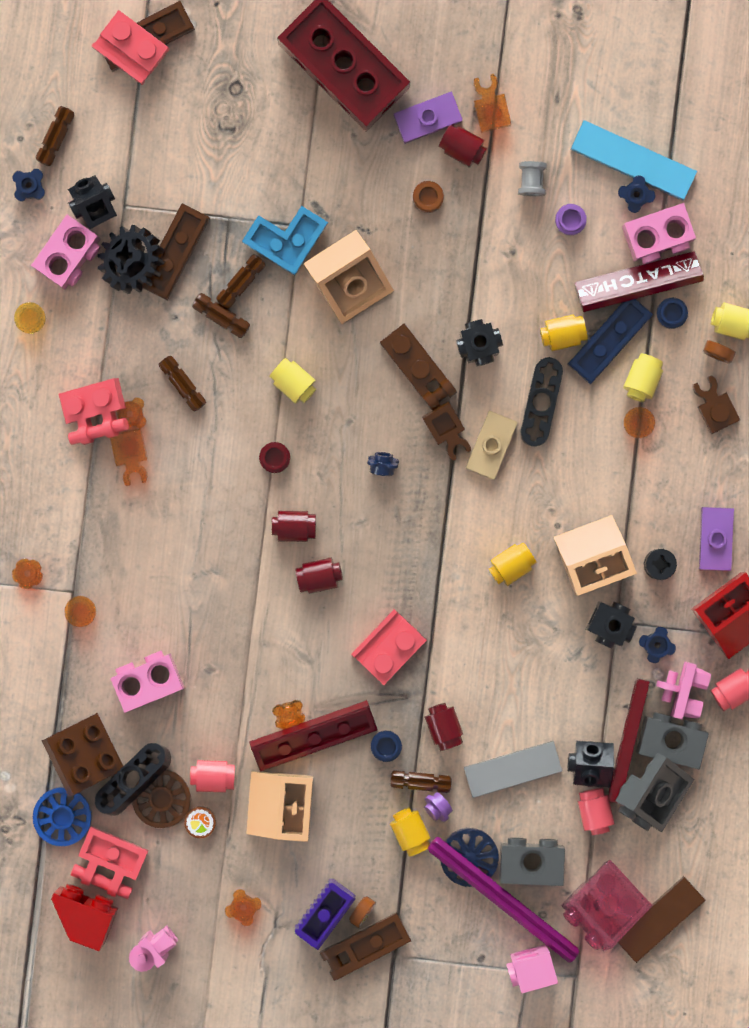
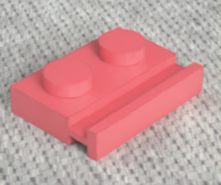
M120 10L117 11L101 32L97 41L92 44L94 50L141 85L145 83L147 77L169 51L168 46Z
M393 609L351 655L385 685L427 640Z

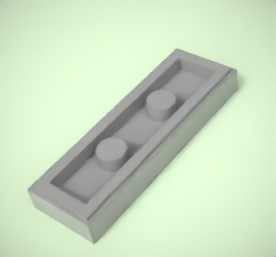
M554 741L464 767L473 798L562 772Z

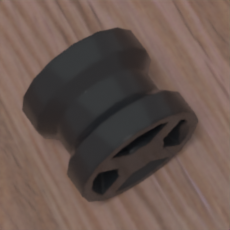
M654 549L644 559V570L653 579H668L675 573L677 568L676 558L669 550Z

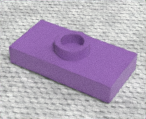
M452 91L394 113V118L404 144L448 128L450 125L453 126L463 122Z
M701 507L699 569L731 571L734 508Z

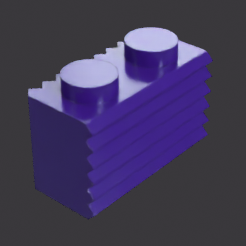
M329 879L328 884H325V888L321 889V894H318L317 899H314L313 904H310V909L306 910V914H303L302 919H299V923L295 925V934L319 950L355 901L356 895L335 879Z

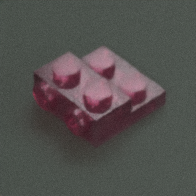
M611 860L606 861L561 904L565 909L563 913L564 918L574 927L579 925L587 933L585 936L586 942L596 950L601 948L602 951L612 949L653 906Z

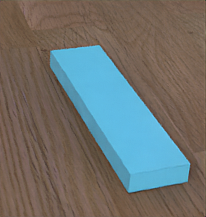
M583 120L570 149L631 178L638 175L643 176L645 184L684 201L697 173L696 170Z

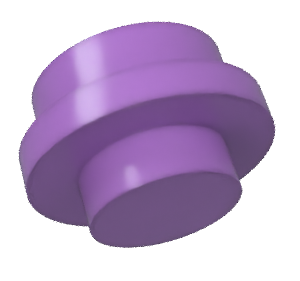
M576 204L562 206L555 217L557 228L566 235L580 233L587 221L584 210Z
M438 792L433 796L428 795L425 797L427 805L424 808L428 815L435 821L438 819L443 822L449 819L448 815L453 811L448 801Z

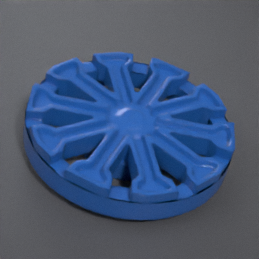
M64 787L54 788L43 794L33 810V824L38 835L47 843L55 846H69L81 840L88 832L92 821V811L86 798L79 792L74 795V799L67 805L68 794ZM55 793L61 794L60 805L54 797ZM49 800L53 809L44 806L43 802ZM78 802H82L84 805L81 809L72 810ZM39 812L49 814V817L41 819L39 818ZM86 815V821L75 818V816ZM51 823L47 831L41 829L42 825ZM72 824L81 827L82 832L80 834L77 833ZM56 829H59L58 839L55 840L51 835ZM65 829L71 835L70 840L65 839Z

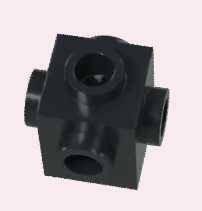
M96 175L90 178H83L68 189L73 199L68 204L75 218L82 217L89 230L117 216L111 204L115 197L107 183L101 185Z
M483 319L464 324L466 330L460 331L461 339L456 340L460 357H466L468 364L475 362L476 366L494 362L493 356H497L500 353L498 347L503 346L499 329H493L491 322L484 324ZM477 336H483L486 339L484 347H477L474 344V339Z
M598 601L585 630L598 635L595 640L596 642L612 649L614 644L622 646L624 641L629 643L637 626L633 624L635 618L628 615L631 609L617 602H613L612 606ZM615 619L617 628L611 631L608 625L611 620Z
M576 741L575 752L568 754L567 771L573 772V785L611 788L614 770V743Z

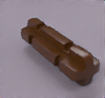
M64 106L58 107L54 116L56 120L51 122L42 142L44 146L39 148L36 155V160L46 166L52 165L56 156L54 152L59 150L68 131L67 124L70 125L74 118V112Z
M253 254L247 260L246 267L242 266L227 284L228 288L226 290L223 289L218 294L216 299L222 306L229 309L236 302L235 298L237 295L240 297L255 279L254 275L256 273L259 274L265 268L266 264L259 256Z
M200 293L195 298L192 304L193 309L201 314L206 313L207 318L224 329H231L230 333L238 338L245 336L250 327L249 322L241 317L237 319L235 313L217 302L212 303V299L203 293Z
M167 356L159 363V367L165 375H169L168 379L182 398L187 399L186 403L194 412L199 410L206 404V400L200 392L197 393L195 391L197 388L182 368H178L179 364L172 356Z
M396 770L392 771L390 785L393 788L403 789V786H406L411 790L432 792L433 789H436L437 792L449 793L452 783L451 777L447 775L434 777V774L417 772L405 774V771Z

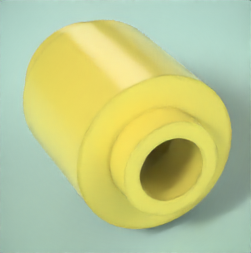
M724 302L720 308L715 307L711 318V325L715 326L716 333L745 340L749 338V309Z
M641 353L639 358L634 360L623 386L628 391L627 396L639 402H644L646 398L652 399L663 374L661 369L663 362L653 356Z
M287 358L282 360L269 376L274 380L273 384L295 404L299 400L305 403L316 391V388L313 387L316 380L295 361L290 362Z

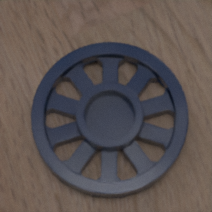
M463 828L448 836L445 840L448 845L477 868L480 866L488 870L486 873L488 877L491 878L494 875L498 866L499 854L495 842L487 833L476 828ZM463 834L469 835L468 844H465ZM481 836L482 841L476 846V837ZM453 840L459 843V849L451 845ZM487 845H490L492 848L490 851L481 852ZM493 858V863L489 864L482 859ZM441 862L444 873L451 881L464 887H472L464 879L457 878L458 874L454 871H449L447 866Z

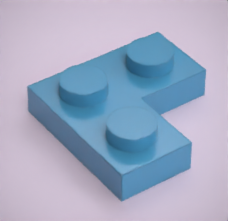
M302 205L286 231L281 230L258 215L242 243L295 276L328 225V222Z

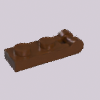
M405 323L380 341L381 346L431 410L440 406L439 402L447 396L451 398L457 393L455 387L446 378ZM435 379L440 387L431 393L426 385Z
M395 912L350 937L323 949L319 953L323 961L327 960L331 968L329 973L335 981L411 942V938L398 913ZM346 951L351 961L342 964L338 955Z

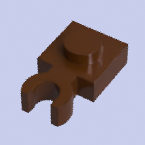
M711 375L707 377L710 383L708 391L701 390L698 383L693 384V391L705 401L704 404L698 406V409L710 433L713 434L740 421V418L727 392L718 396L716 392L718 388L717 380Z
M449 401L422 416L437 444L447 442L446 451L453 461L457 459L453 453L456 445H463L467 452L471 451L468 441L458 436V433L464 431L465 428Z

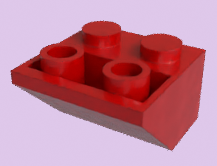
M740 572L691 609L727 659H730L749 645V576L746 572Z
M67 884L66 887L60 886L53 893L51 900L69 940L100 951L106 943L118 911L117 907L112 906L114 901L100 895H96L95 899L83 895L84 890L71 884Z

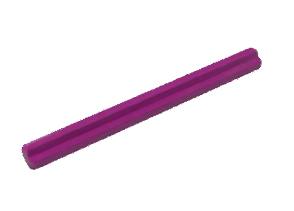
M440 837L432 840L428 846V850L432 855L568 963L575 960L580 952L578 947Z

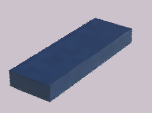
M636 299L622 302L567 365L591 385L653 314Z

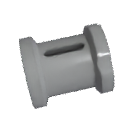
M534 161L519 163V168L522 169L521 188L518 189V195L545 196L543 171L547 169V163Z

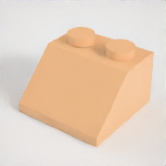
M357 230L303 263L341 324L394 291L372 251Z

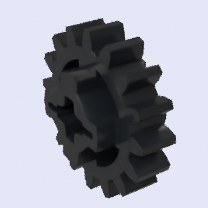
M131 225L130 230L121 226L118 236L112 232L109 234L112 240L110 243L102 242L101 245L106 251L97 256L104 261L103 264L98 266V270L104 273L102 279L115 290H122L130 294L133 288L140 293L143 289L142 284L146 283L150 287L153 285L150 279L153 275L160 277L161 274L156 268L165 263V261L158 257L164 253V249L158 245L160 242L159 238L146 228L140 229L136 225Z

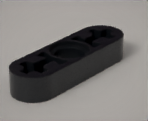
M551 357L541 359L534 368L520 436L523 442L531 447L540 446L548 439L563 375L562 365L558 360ZM547 363L553 364L552 369L557 371V375L551 376L548 386H555L554 392L547 388H535L536 382L541 385L543 384L544 374L540 373V368H545ZM544 393L550 398L551 403L547 410L538 411L534 408L532 401L536 394ZM529 412L540 417L548 416L547 423L540 420L539 430L543 432V437H537L536 441H531V436L526 433V429L532 428L535 418H528Z
M157 743L145 745L97 792L95 796L96 808L101 813L110 816L122 813L169 767L171 763L170 751ZM153 752L159 754L157 757L159 760L158 764L151 763L153 760L151 754ZM139 764L145 765L146 767L143 769L139 766ZM137 771L140 776L139 783L136 787L129 788L126 778L130 772ZM122 790V791L126 792L127 794L124 795V794H121V793H119V792ZM108 795L115 796L113 798L115 804L113 807L107 805L109 802L107 799Z

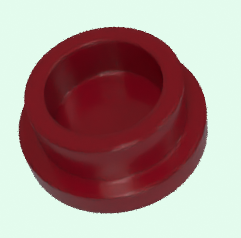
M268 443L260 451V464L270 473H280L290 463V452L282 443Z

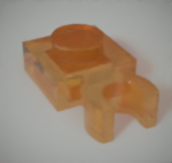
M494 74L490 75L491 86L489 88L481 87L479 78H474V89L482 97V99L474 101L481 133L511 126L505 94L495 95L498 82Z
M141 428L119 432L118 436L110 438L116 466H126L123 474L124 484L126 486L131 485L130 474L133 472L139 473L142 483H146L148 474L146 469L140 465L141 461L148 459Z

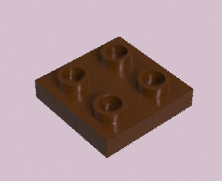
M98 713L42 740L69 797L116 774L123 767Z

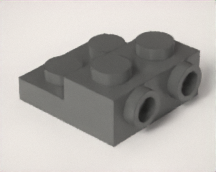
M657 752L653 760L647 765L641 779L631 774L627 782L621 787L619 795L615 800L621 805L618 811L646 831L653 827L663 832L695 779L667 757Z

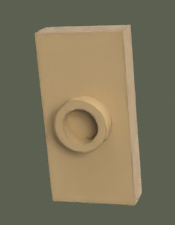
M489 410L466 469L495 480L518 422Z

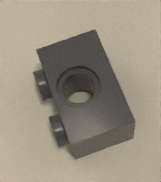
M654 712L653 718L645 716L636 750L638 754L654 758L658 752L673 763L700 770L709 735L708 732L701 730L703 724L684 720L683 725L672 723V716ZM671 731H678L681 736V742L675 748H669L665 743V737Z
M508 838V843H501L499 873L501 884L564 886L565 848L563 845H558V840L539 839V844H526V838ZM530 853H536L541 858L539 866L535 869H528L523 864L525 856Z

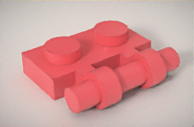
M112 378L59 393L66 424L77 422L79 427L77 431L68 434V440L71 445L78 443L83 445L90 444L96 438L103 436L112 438L118 436L119 432L129 429L127 419L117 420L115 411L126 408L119 378ZM102 415V424L92 426L91 418Z
M91 826L78 855L89 861L88 866L84 868L75 864L70 875L80 879L84 885L90 886L92 884L106 890L110 896L116 897L118 895L128 899L133 888L122 884L123 878L126 876L133 880L137 879L149 850ZM98 865L114 871L113 879L96 873Z

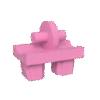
M684 661L678 685H675L678 673L670 670L666 682L657 680L656 686L664 688L662 701L670 703L673 691L676 692L670 716L682 720L683 716L700 718L704 702L688 697L691 686L707 690L711 678L710 673L696 668V664Z
M167 925L155 935L149 930L142 936L138 945L134 946L130 951L129 962L131 966L140 972L148 971L154 965L159 968L166 962L169 956L168 951L176 946L178 938Z

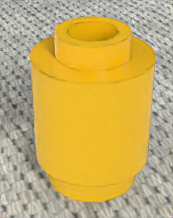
M573 314L544 321L545 327L540 328L543 346H549L551 351L581 345V341L588 340L582 316L575 317Z
M523 542L518 546L516 544L512 545L491 559L490 562L493 566L489 568V571L498 584L504 582L506 586H509L532 570L531 567L537 562Z
M408 807L393 815L394 821L390 823V826L402 851H406L410 857L428 849L431 837L418 810L411 812Z

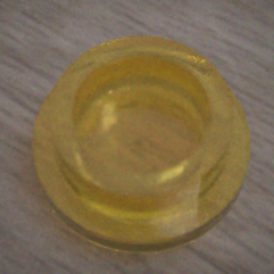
M27 302L17 308L14 314V321L19 330L24 333L33 334L43 328L46 315L38 304Z

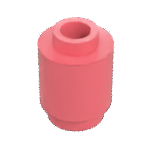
M739 668L715 683L716 687L710 690L723 711L729 708L731 710L735 709L749 700V670L744 672Z
M197 760V766H191L190 785H196V792L226 793V789L234 790L235 765L227 764V761Z
M596 788L580 792V800L577 802L584 831L591 830V835L610 832L609 826L615 823L608 795H605L604 789Z

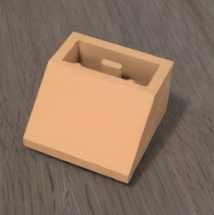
M612 515L553 537L576 596L637 574L626 543Z
M251 771L246 834L277 840L308 842L313 776Z

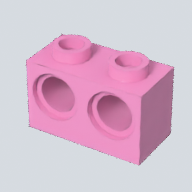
M684 203L626 222L622 226L633 261L642 259L643 264L660 259V253L670 249L673 254L690 249L689 243L696 239ZM669 223H677L681 226L683 233L680 238H672L668 235L667 225ZM648 233L653 238L652 247L642 248L637 242L638 234Z
M66 215L31 266L63 289H66L68 285L73 287L83 273L80 268L86 260L92 261L100 250L101 246L98 245V242L101 239L75 219ZM77 233L83 234L86 239L84 246L80 249L71 248V237ZM57 259H65L68 264L67 270L61 275H56L52 272V264Z
M161 650L144 657L146 664L135 668L132 662L115 669L117 675L110 679L124 713L185 688L171 653L164 656ZM158 665L165 666L169 671V679L165 683H159L153 678V670ZM128 677H134L140 683V691L135 695L128 694L124 689V682Z
M544 944L510 954L512 962L506 965L513 987L519 985L521 994L558 984L547 945Z

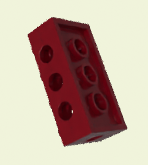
M314 0L277 37L278 45L366 132L410 89V81L329 0ZM320 35L327 36L330 39L329 44L325 47H318L313 41ZM341 57H347L352 61V65L347 69H340L335 63ZM363 79H369L375 84L374 88L370 91H362L357 85Z

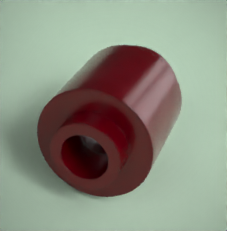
M452 125L448 127L438 146L445 150L444 154L469 168L473 163L479 165L487 151V148L483 147L484 139L460 126L455 128Z
M278 511V517H272V535H278V542H308V539H316V514H308V511Z
M332 557L303 563L302 567L295 569L301 593L308 591L309 594L335 589L338 588V581L343 580L340 563H334Z
M445 702L428 708L430 714L424 718L434 745L438 744L439 750L444 751L462 744L461 736L464 734L454 706L447 708Z

